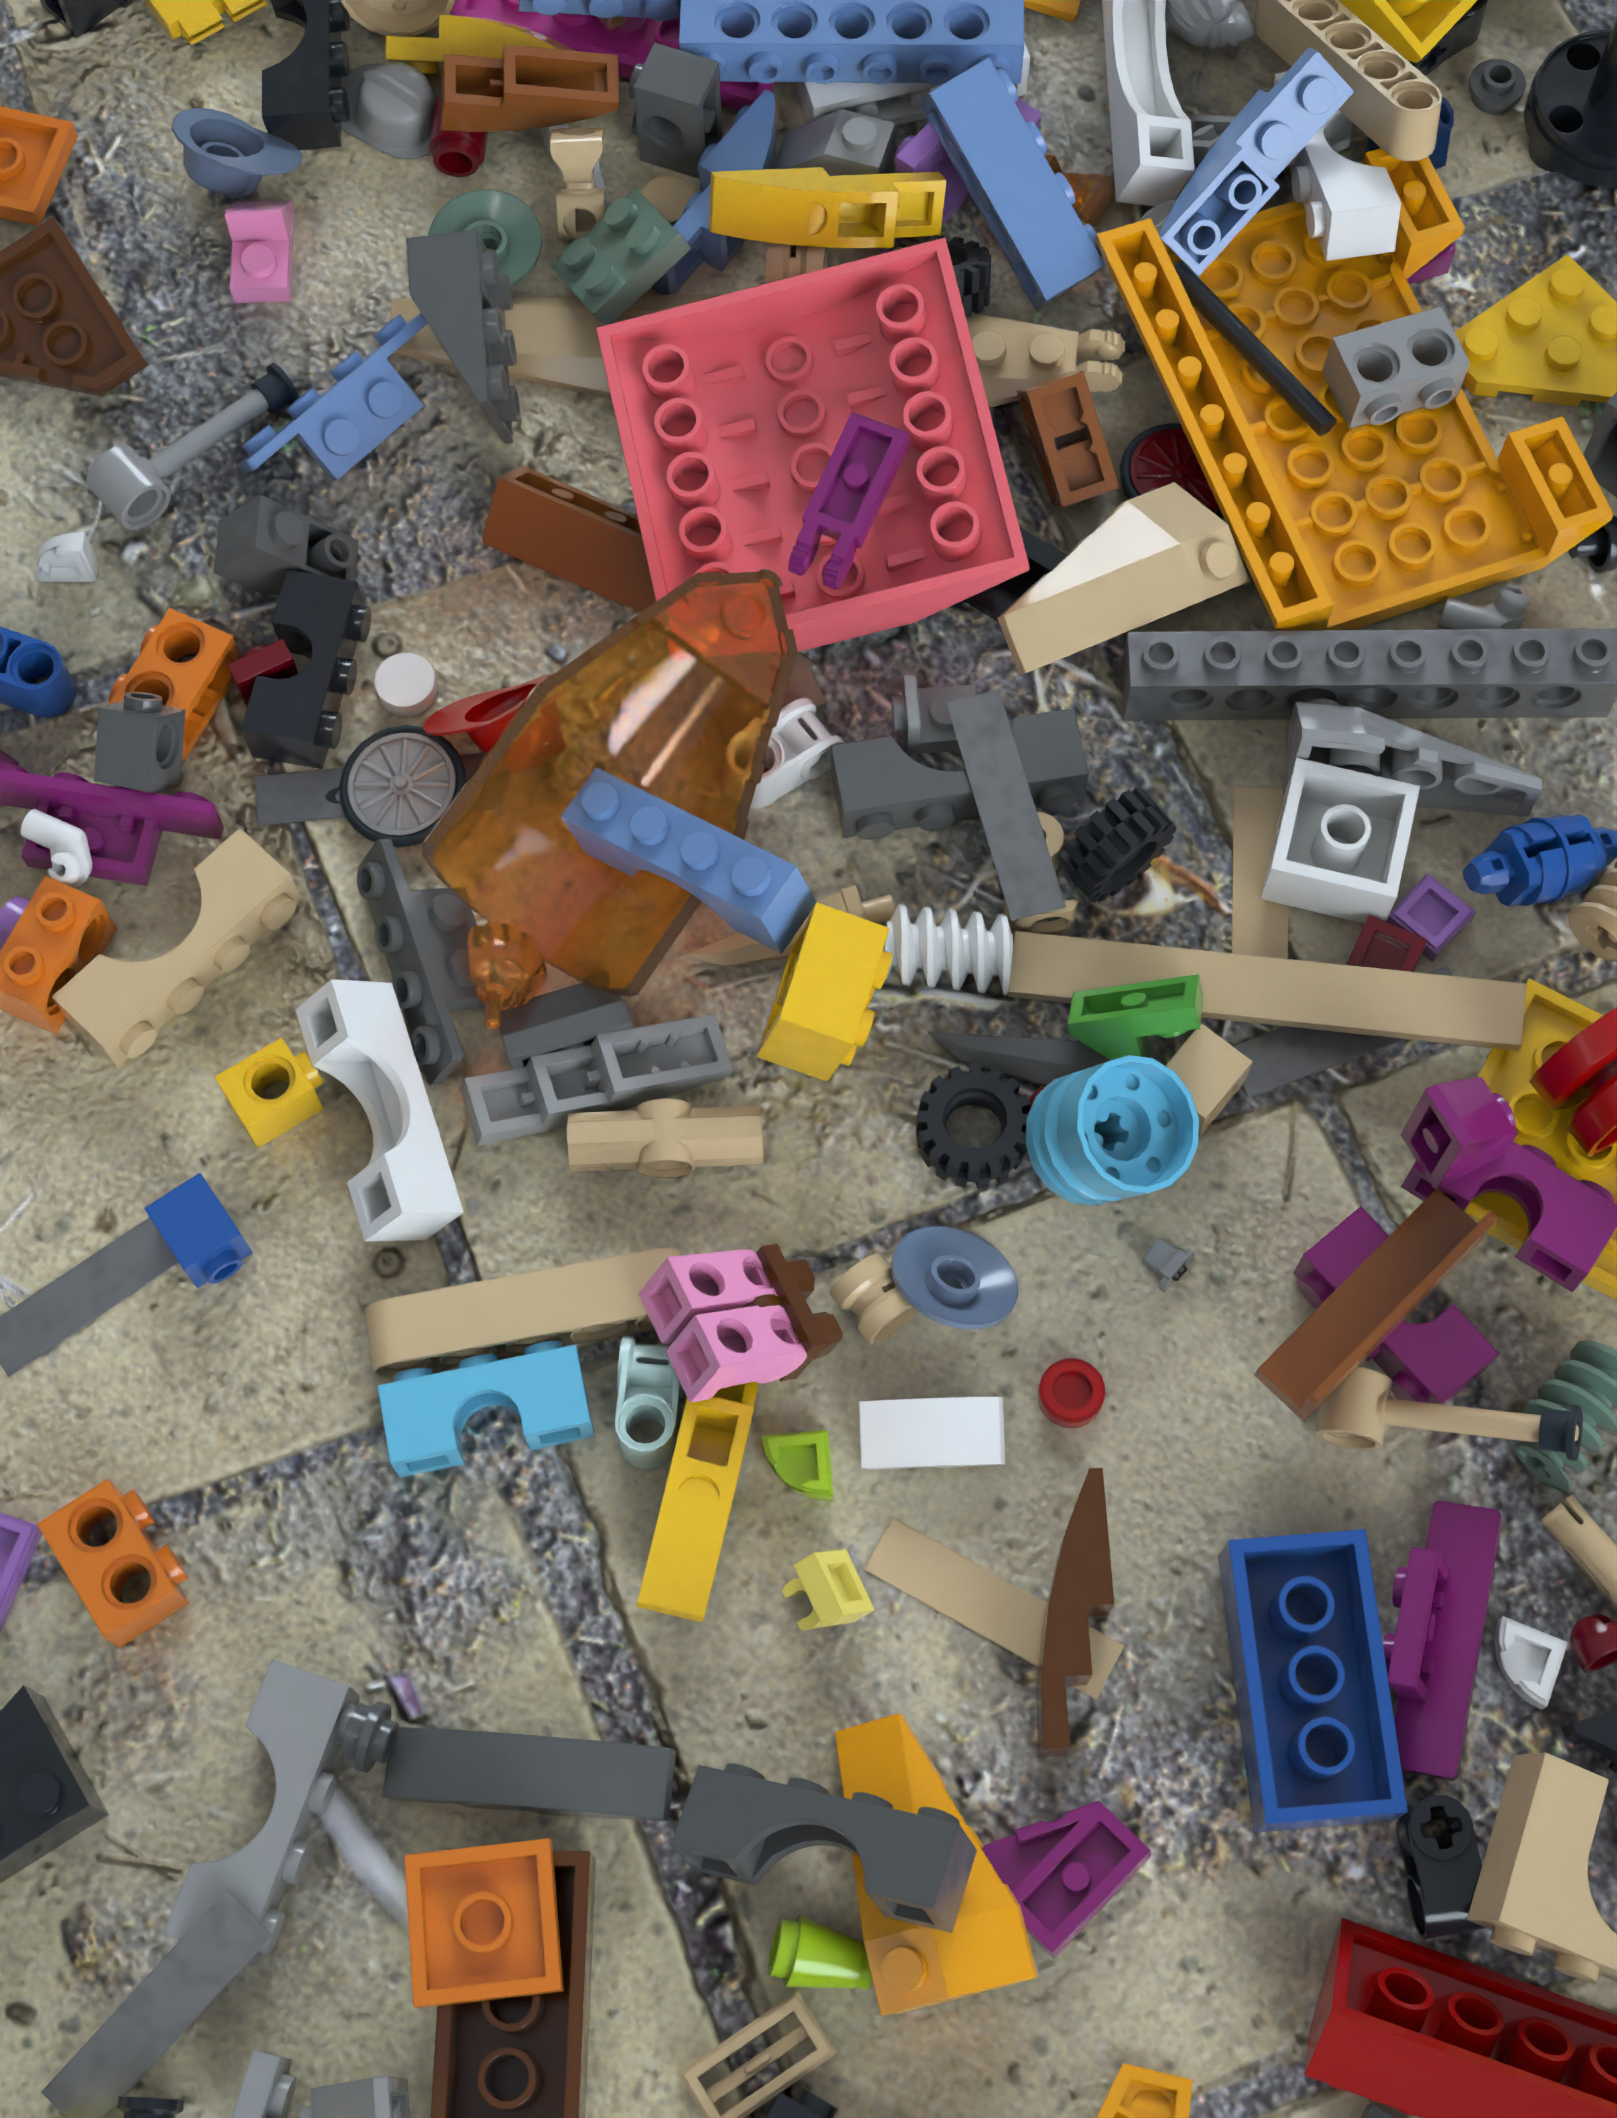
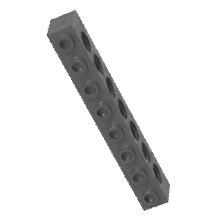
M1617 628L1128 632L1121 663L1123 721L1289 720L1295 701L1308 702L1314 699H1329L1342 706L1359 707L1387 719L1607 717L1617 699Z

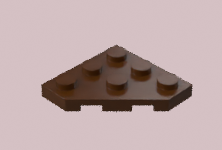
M54 217L0 251V377L103 396L149 366L63 228Z

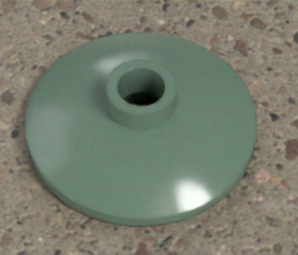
M476 190L452 199L437 213L428 232L429 236L477 230L486 248L496 250L500 274H508L511 287L517 285L530 274L537 264L542 250L541 228L534 212L516 196L498 190Z

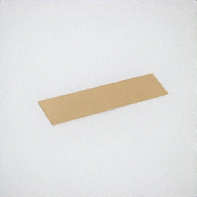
M1234 786L1232 953L1288 959V905L1261 899L1283 803V789Z
M892 1517L864 1570L1038 1667L1043 1618L1047 1602ZM1089 1626L1093 1675L1087 1685L1073 1687L1097 1700L1124 1645Z

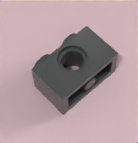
M654 42L645 63H638L635 66L629 83V97L635 99L636 110L632 123V132L638 136L640 161L699 178L697 167L701 155L710 144H718L723 137L719 62Z

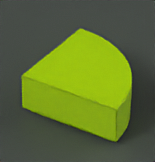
M828 1430L762 1435L763 1450L767 1462L774 1474L784 1485L808 1498L824 1501L833 1500Z

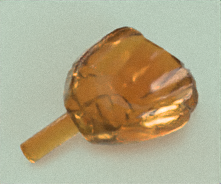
M498 921L487 922L483 926L477 925L470 929L467 939V951L471 981L478 999L485 1005V1027L490 1030H496L501 1025V1009L511 1011L531 1000L544 986L548 972L538 950L537 942L527 933H521L520 928L507 923L501 924Z

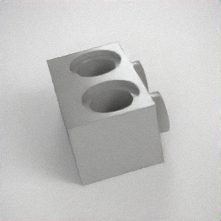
M1440 306L1333 337L1322 373L1348 428L1351 429L1368 423L1381 425L1393 420L1399 414L1422 407L1435 409L1444 406L1458 396L1470 362L1443 307Z

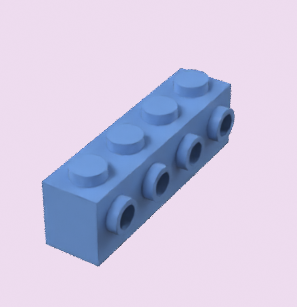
M988 57L929 92L920 107L1034 309L1037 310L1094 276L1105 266V263L1101 258L1102 254L1096 243L1097 232L1090 224H1082L1072 206L1076 200L1069 182L1062 173L1054 174L1043 154L1047 151V147L1040 130L1032 121L1025 122L1015 104L1018 96L1011 78L1003 69L996 70Z

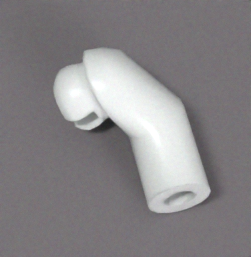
M30 810L22 822L21 835L50 849L52 868L47 869L49 877L70 887H78L83 884L92 871V859L85 832L40 810Z

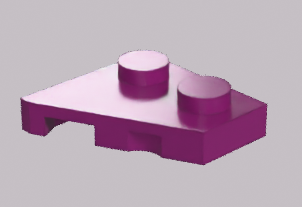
M1100 1801L1068 1811L1063 1818L1052 1822L1039 1821L1016 1829V1834L985 1844L982 1848L1003 1884L1009 1886L1020 1904L1027 1933L1053 1959L1151 1857V1850Z

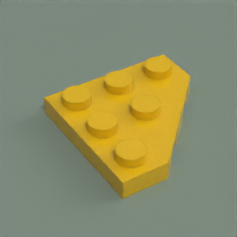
M1568 254L1455 331L1470 362L1462 384L1472 395L1497 397L1499 391L1532 395L1531 402L1579 407L1581 400L1606 403L1617 392V302Z

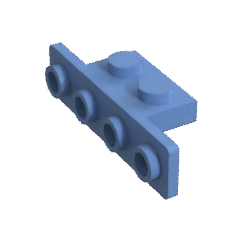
M420 313L407 322L401 314L397 315L373 336L380 344L364 359L356 350L330 372L336 380L332 386L321 395L312 387L292 403L286 410L293 419L277 432L268 424L248 440L242 448L249 456L237 465L245 475L254 471L295 436L332 481H336L404 424L424 405L389 363L387 358L428 324L423 315Z

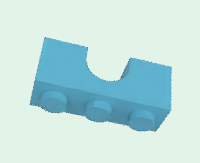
M561 1341L539 1342L526 1347L522 1356L498 1360V1356L493 1354L476 1355L460 1361L459 1369L433 1374V1370L430 1368H414L395 1374L393 1376L394 1382L377 1385L390 1464L399 1478L465 1464L461 1445L463 1427L475 1412L489 1406L506 1407L514 1411L521 1418L524 1437L530 1450L595 1437L581 1360L576 1344L564 1347Z

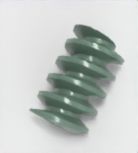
M1590 1340L1579 1341L1570 1351V1360H1564L1554 1370V1379L1544 1382L1538 1389V1399H1531L1523 1407L1522 1413L1541 1415L1543 1409L1570 1411L1572 1405L1581 1406L1583 1414L1581 1447L1591 1452L1599 1453L1605 1447L1601 1436L1594 1429L1595 1426L1609 1433L1617 1431V1416L1610 1409L1611 1407L1617 1409V1350ZM1507 1439L1511 1449L1531 1473L1542 1482L1561 1492L1566 1493L1573 1486L1570 1478L1561 1469L1563 1465L1580 1473L1584 1472L1589 1466L1587 1459L1581 1452H1579L1576 1461L1567 1460L1566 1453L1540 1450L1539 1443Z

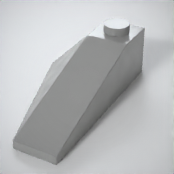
M1314 699L1308 702L1295 701L1286 728L1283 794H1285L1296 758L1418 785L1420 790L1416 807L1528 817L1542 791V778L1359 707L1342 706L1329 699Z

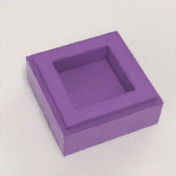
M1427 873L1390 912L1386 922L1428 939L1422 954L1431 962H1434L1472 921L1476 911Z

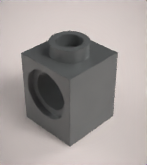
M144 692L125 693L123 701L99 707L94 781L150 793L179 783L181 779L185 710L162 705L161 696Z

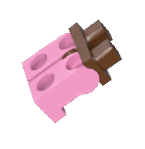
M778 1244L761 1246L757 1252L743 1249L667 1257L638 1294L662 1345L672 1343L666 1350V1354L690 1403L711 1399L719 1389L754 1381L761 1384L778 1379L780 1381L796 1379L812 1360L828 1355L843 1336V1332L834 1314L827 1312L813 1314L806 1302V1299L815 1290V1277L806 1259L785 1260Z

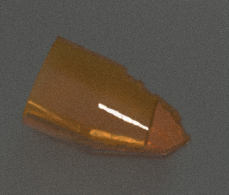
M761 569L758 572L719 574V572L697 573L533 688L422 843V856L434 874L464 904L502 934L542 961L582 983L611 995L630 997L638 995L702 901L685 889L657 874L638 870L635 876L631 877L586 854L561 819V815L597 767L744 840L749 824L747 817L755 788L761 782L765 768L763 760L771 732L777 726L798 652L793 629H788L779 589L783 586L780 577L769 569Z

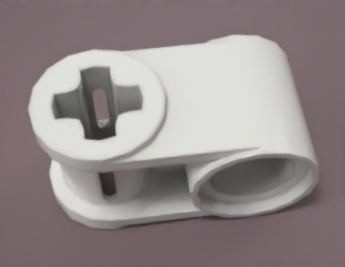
M805 697L789 703L775 716L749 732L740 735L733 742L730 749L729 789L739 803L750 808H763L771 805L804 782L817 778L831 769V745L844 744L845 742L840 736H832L816 717L817 709L811 699ZM751 765H761L769 769V771L763 774H752L747 772L745 768Z

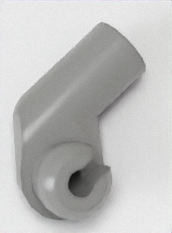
M1506 585L1500 588L1497 599L1490 601L1482 607L1448 597L1438 626L1450 630L1515 629L1521 626L1528 616L1526 608L1530 603V596L1520 586Z

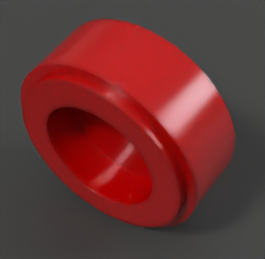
M1067 1358L1053 1363L1044 1372L1038 1387V1403L1041 1411L1052 1423L1064 1428H1079L1089 1424L1099 1414L1105 1399V1384L1101 1374L1094 1366L1081 1359Z

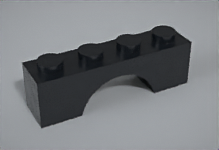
M270 0L276 18L288 20L302 26L305 29V33L297 48L288 57L262 70V119L268 134L282 138L295 145L298 150L341 147V123L349 122L350 120L348 95L345 87H341V77H346L350 74L347 47L345 42L341 41V32L349 31L350 28L349 13L341 3V0Z

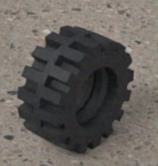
M970 1064L969 1071L962 1072L960 1066L949 1069L946 1078L943 1079L940 1075L931 1082L930 1090L928 1092L924 1091L916 1118L917 1146L922 1150V1159L927 1167L933 1165L936 1168V1176L946 1181L949 1176L956 1179L955 1186L966 1188L967 1182H976L977 1188L988 1187L990 1180L996 1178L998 1183L1008 1178L1012 1168L1016 1170L1022 1163L1024 1154L1027 1152L1025 1144L1026 1120L1030 1112V1102L1026 1094L1021 1095L1019 1093L1020 1084L1013 1078H1010L1008 1081L1002 1079L1003 1071L992 1067L990 1073L981 1072V1064ZM966 1105H979L991 1110L998 1117L1001 1124V1132L998 1139L991 1145L982 1148H968L956 1143L950 1137L946 1128L950 1114L955 1109Z

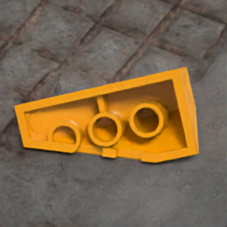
M898 1713L835 1731L844 1798L852 1799L853 1793L864 1792L885 1799L896 1810L917 1814L920 1807H931L945 1811L959 1820L960 1826L977 1850L952 1933L885 1917L866 1893L862 1861L860 1857L851 1852L863 1941L881 2016L907 2013L1039 1978L1020 1904L1009 1886L1001 1881L982 1850L984 1847L972 1826H968L945 1790V1782L903 1714Z

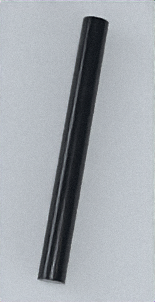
M1183 261L1176 262L1173 266L1192 306L1318 436L1328 433L1335 425L1337 419Z

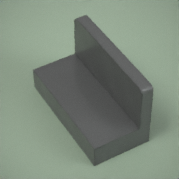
M613 975L596 978L499 1007L495 1010L496 1021L511 1070L526 1067L531 1056L591 1046L597 1034L633 1028L625 999L622 1000Z

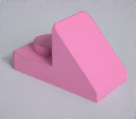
M293 200L236 201L225 210L224 217L232 240L230 292L234 303L291 301L295 209Z

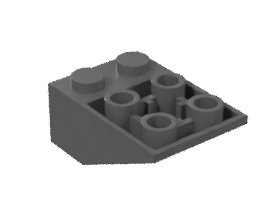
M477 230L406 238L409 293L412 300L503 442L513 443L512 422L520 421V402L516 386H509L508 366L516 365L517 353L513 332L511 329L506 330L505 311L513 309V294L508 274H500L495 250H487Z

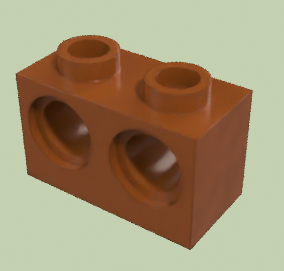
M1070 371L1016 390L1052 505L1066 507L1119 488L1084 371Z

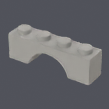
M271 1659L245 1725L265 1746L274 1766L276 1792L271 1813L258 1835L238 1852L216 1861L191 1863L163 1934L181 1940L227 1889L272 1934L268 1941L247 1963L256 1966L261 1952L269 1955L273 1951L285 1920V1913L278 1911L288 1883L296 1885L299 1882L310 1857L311 1843L304 1840L314 1814L319 1816L325 1814L335 1792L337 1775L330 1772L342 1744L347 1723L359 1699V1695L349 1685Z

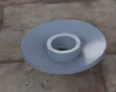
M947 1226L919 1228L905 1235L899 1241L893 1253L891 1272L895 1285L901 1295L917 1311L941 1324L959 1329L988 1328L1007 1318L1017 1301L1019 1292L1018 1281L1008 1260L989 1242L968 1231Z

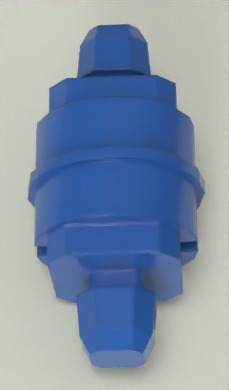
M1579 814L1531 818L1522 824L1509 826L1502 830L1484 852L1476 856L1463 869V878L1469 890L1480 894L1495 893L1499 902L1508 907L1513 905L1529 906L1538 903H1555L1567 896L1576 895L1586 890L1589 884L1606 866L1610 865L1617 858V831L1605 827L1592 828L1588 818Z

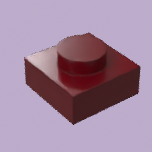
M283 639L268 646L260 645L246 651L240 659L227 664L237 691L246 708L248 707L256 676L286 679L299 674L294 659Z
M1369 915L1346 965L1414 972L1428 939Z

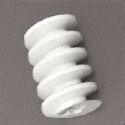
M898 904L890 921H887V927L890 929L884 950L893 953L886 979L892 967L898 966L903 985L909 986L917 970L923 969L928 988H935L942 972L948 971L953 990L960 991L969 973L974 974L978 992L985 993L993 976H999L1003 995H1007L1012 964L1013 933H1011L1008 918L1005 914H998L990 931H986L982 914L980 912H973L965 929L960 927L958 915L954 909H948L940 926H936L931 908L923 907L915 924L910 923L906 906Z

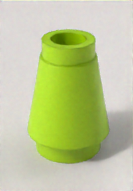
M801 1914L798 1915L796 1921L786 1918L779 1919L770 1949L768 1962L769 1976L782 1978L784 1987L869 1989L872 1976L863 1942Z

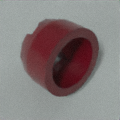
M1602 1614L1587 1616L1579 1619L1572 1628L1570 1635L1572 1652L1584 1673L1594 1672L1617 1662V1623L1613 1618Z

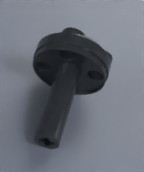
M1617 18L1612 29L1581 33L1556 46L1536 72L1524 107V123L1530 140L1529 155L1532 161L1545 171L1559 172L1577 182L1605 188H1617Z

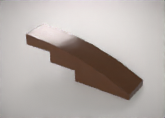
M1089 1468L1059 1547L1045 1607L1036 1684L1037 1758L1065 1756L1070 1749L1066 1686L1088 1684L1093 1675L1088 1617L1108 1616L1114 1606L1103 1468Z

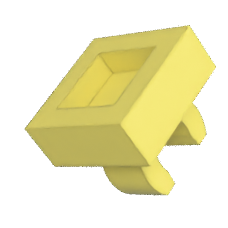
M846 1549L815 1552L794 1564L793 1566L799 1578L789 1581L782 1590L785 1598L797 1597L807 1593L813 1606L811 1614L797 1622L800 1630L854 1623L875 1611Z

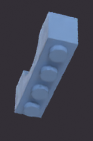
M597 767L561 815V819L586 854L631 877H634L638 870H645L675 883L711 908L732 929L781 954L817 902L797 866Z

